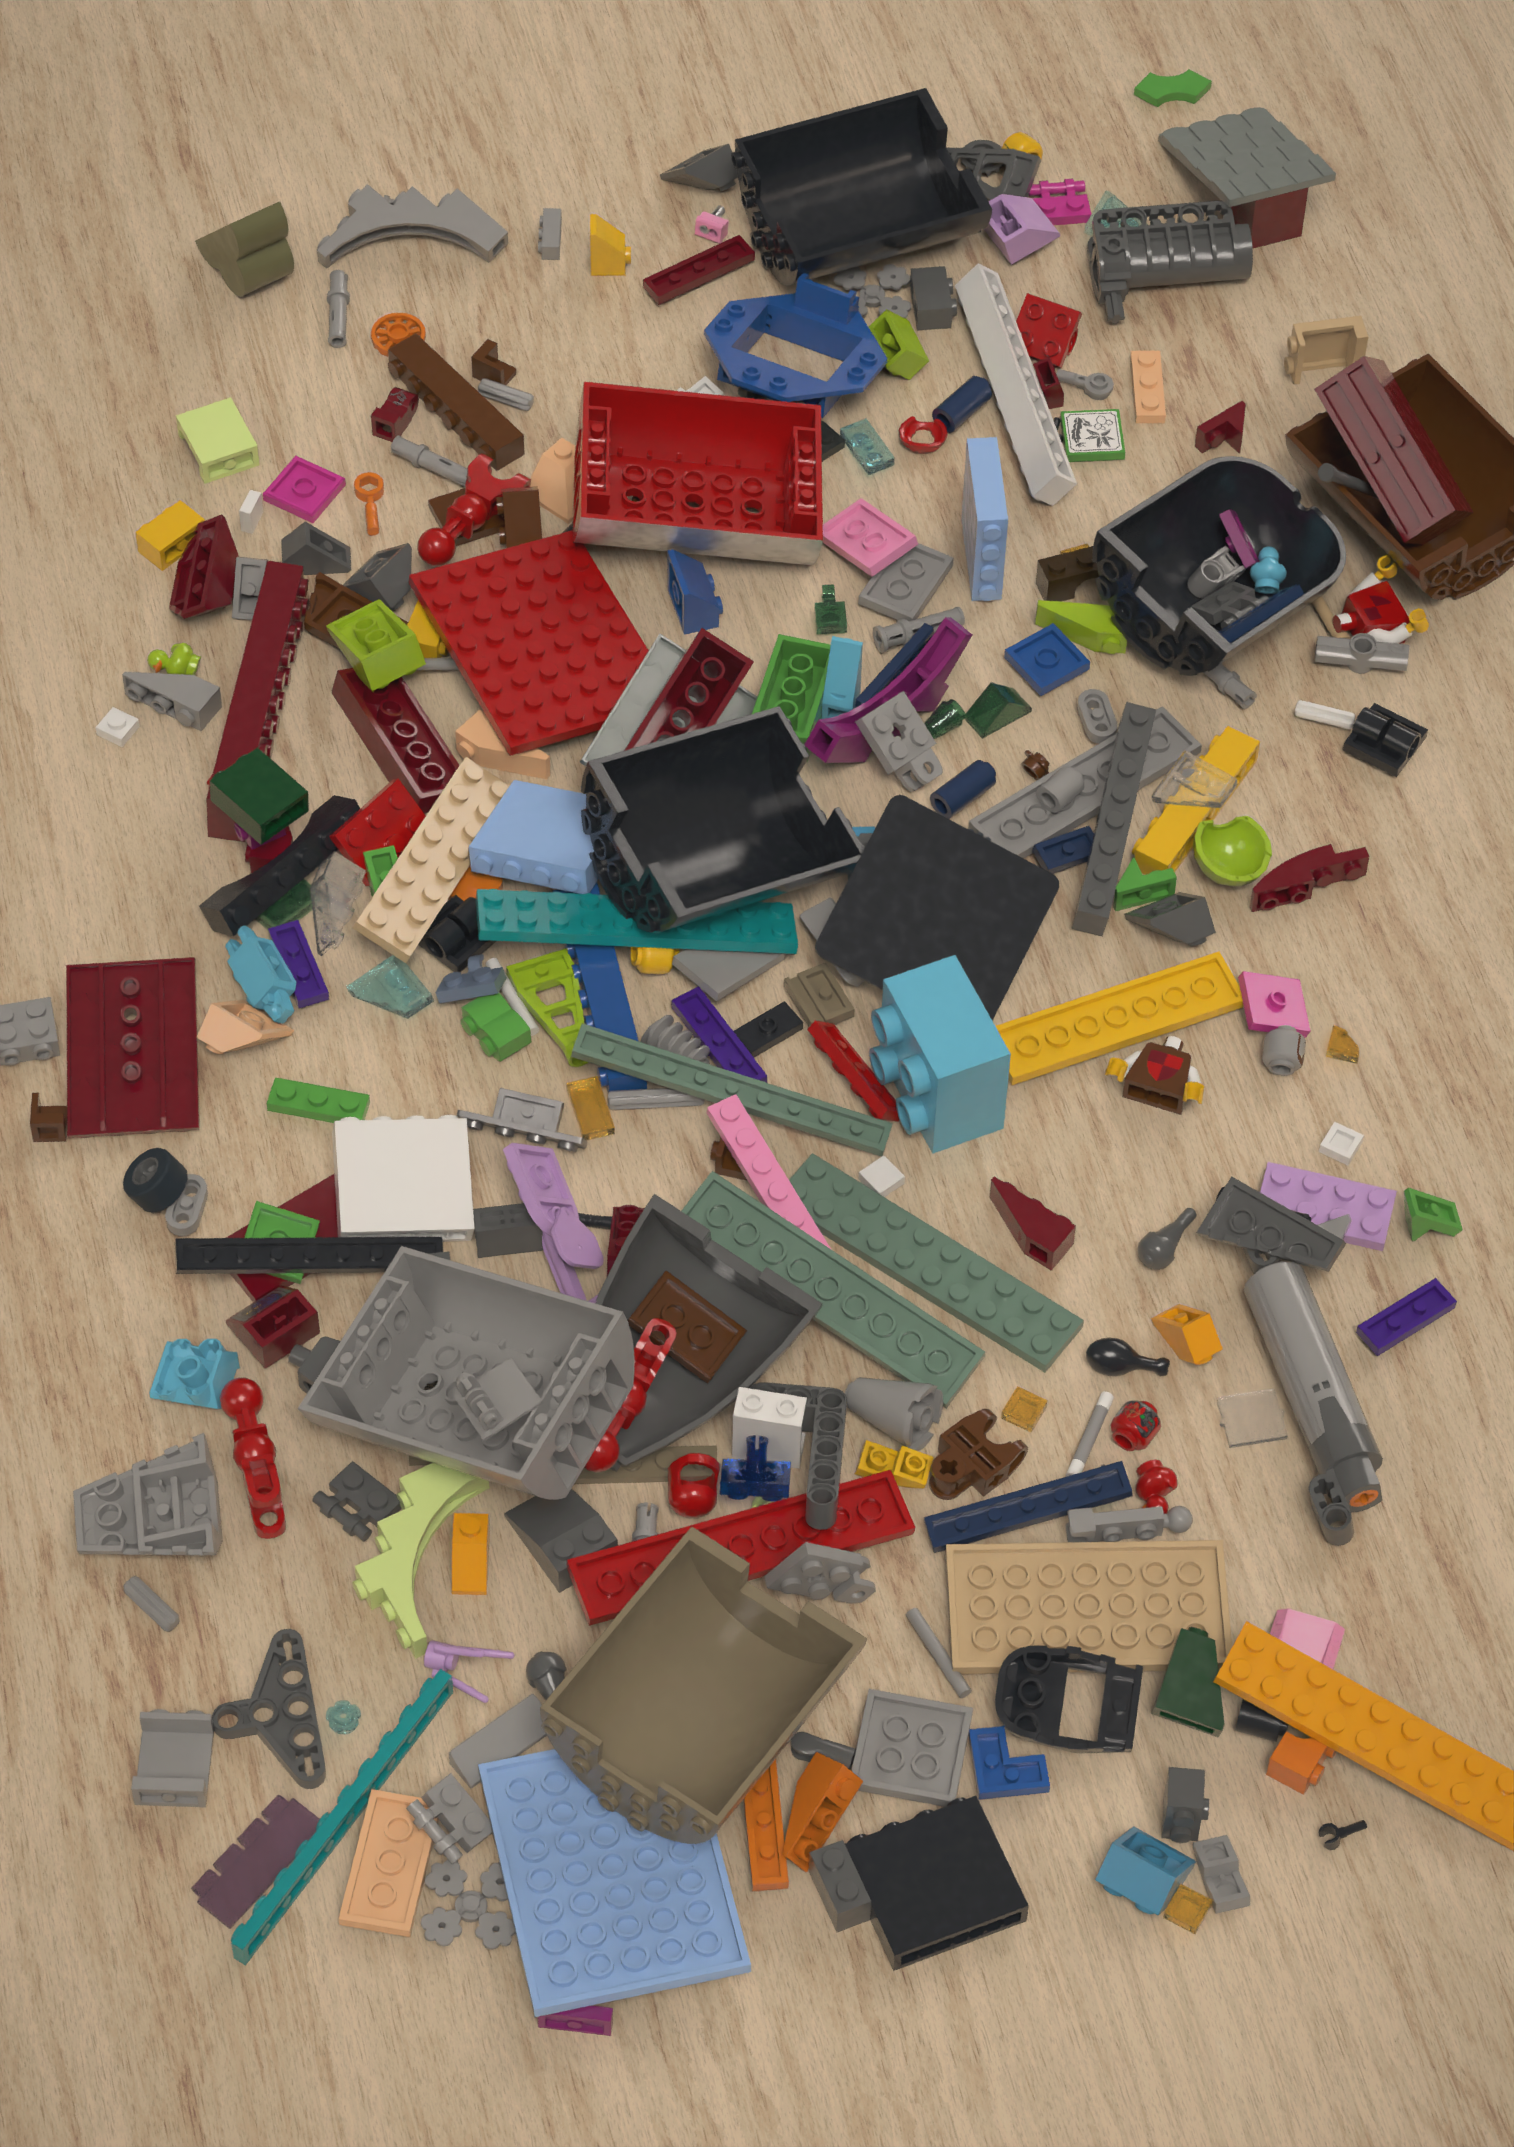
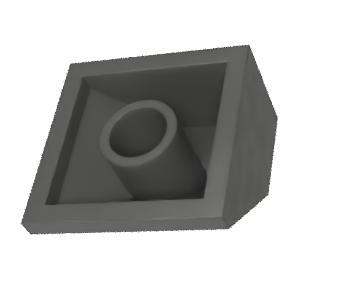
M729 144L699 152L660 174V177L664 181L706 190L720 188L721 191H724L736 184L735 179L738 178L731 159L732 149Z
M409 543L377 551L343 585L372 602L380 599L391 611H394L404 603L403 597L411 590L409 575L411 574L412 547Z
M1183 892L1175 893L1124 914L1126 920L1174 941L1186 943L1188 946L1202 944L1207 941V936L1216 933L1206 898Z

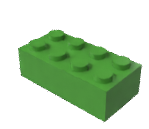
M778 634L752 714L780 706L785 716L791 721L792 728L799 740L805 744L816 723L822 718V701L831 645ZM806 747L807 753L810 755L811 751Z

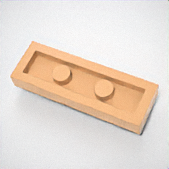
M1131 351L1130 362L1135 422L1165 423L1166 411L1160 351Z

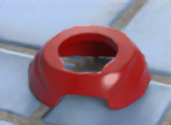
M912 416L906 419L899 428V435L903 445L913 452L928 454L938 450L944 444L948 435L947 427L939 419H935L933 422L917 421ZM917 430L930 431L934 442L930 444L912 442V436Z

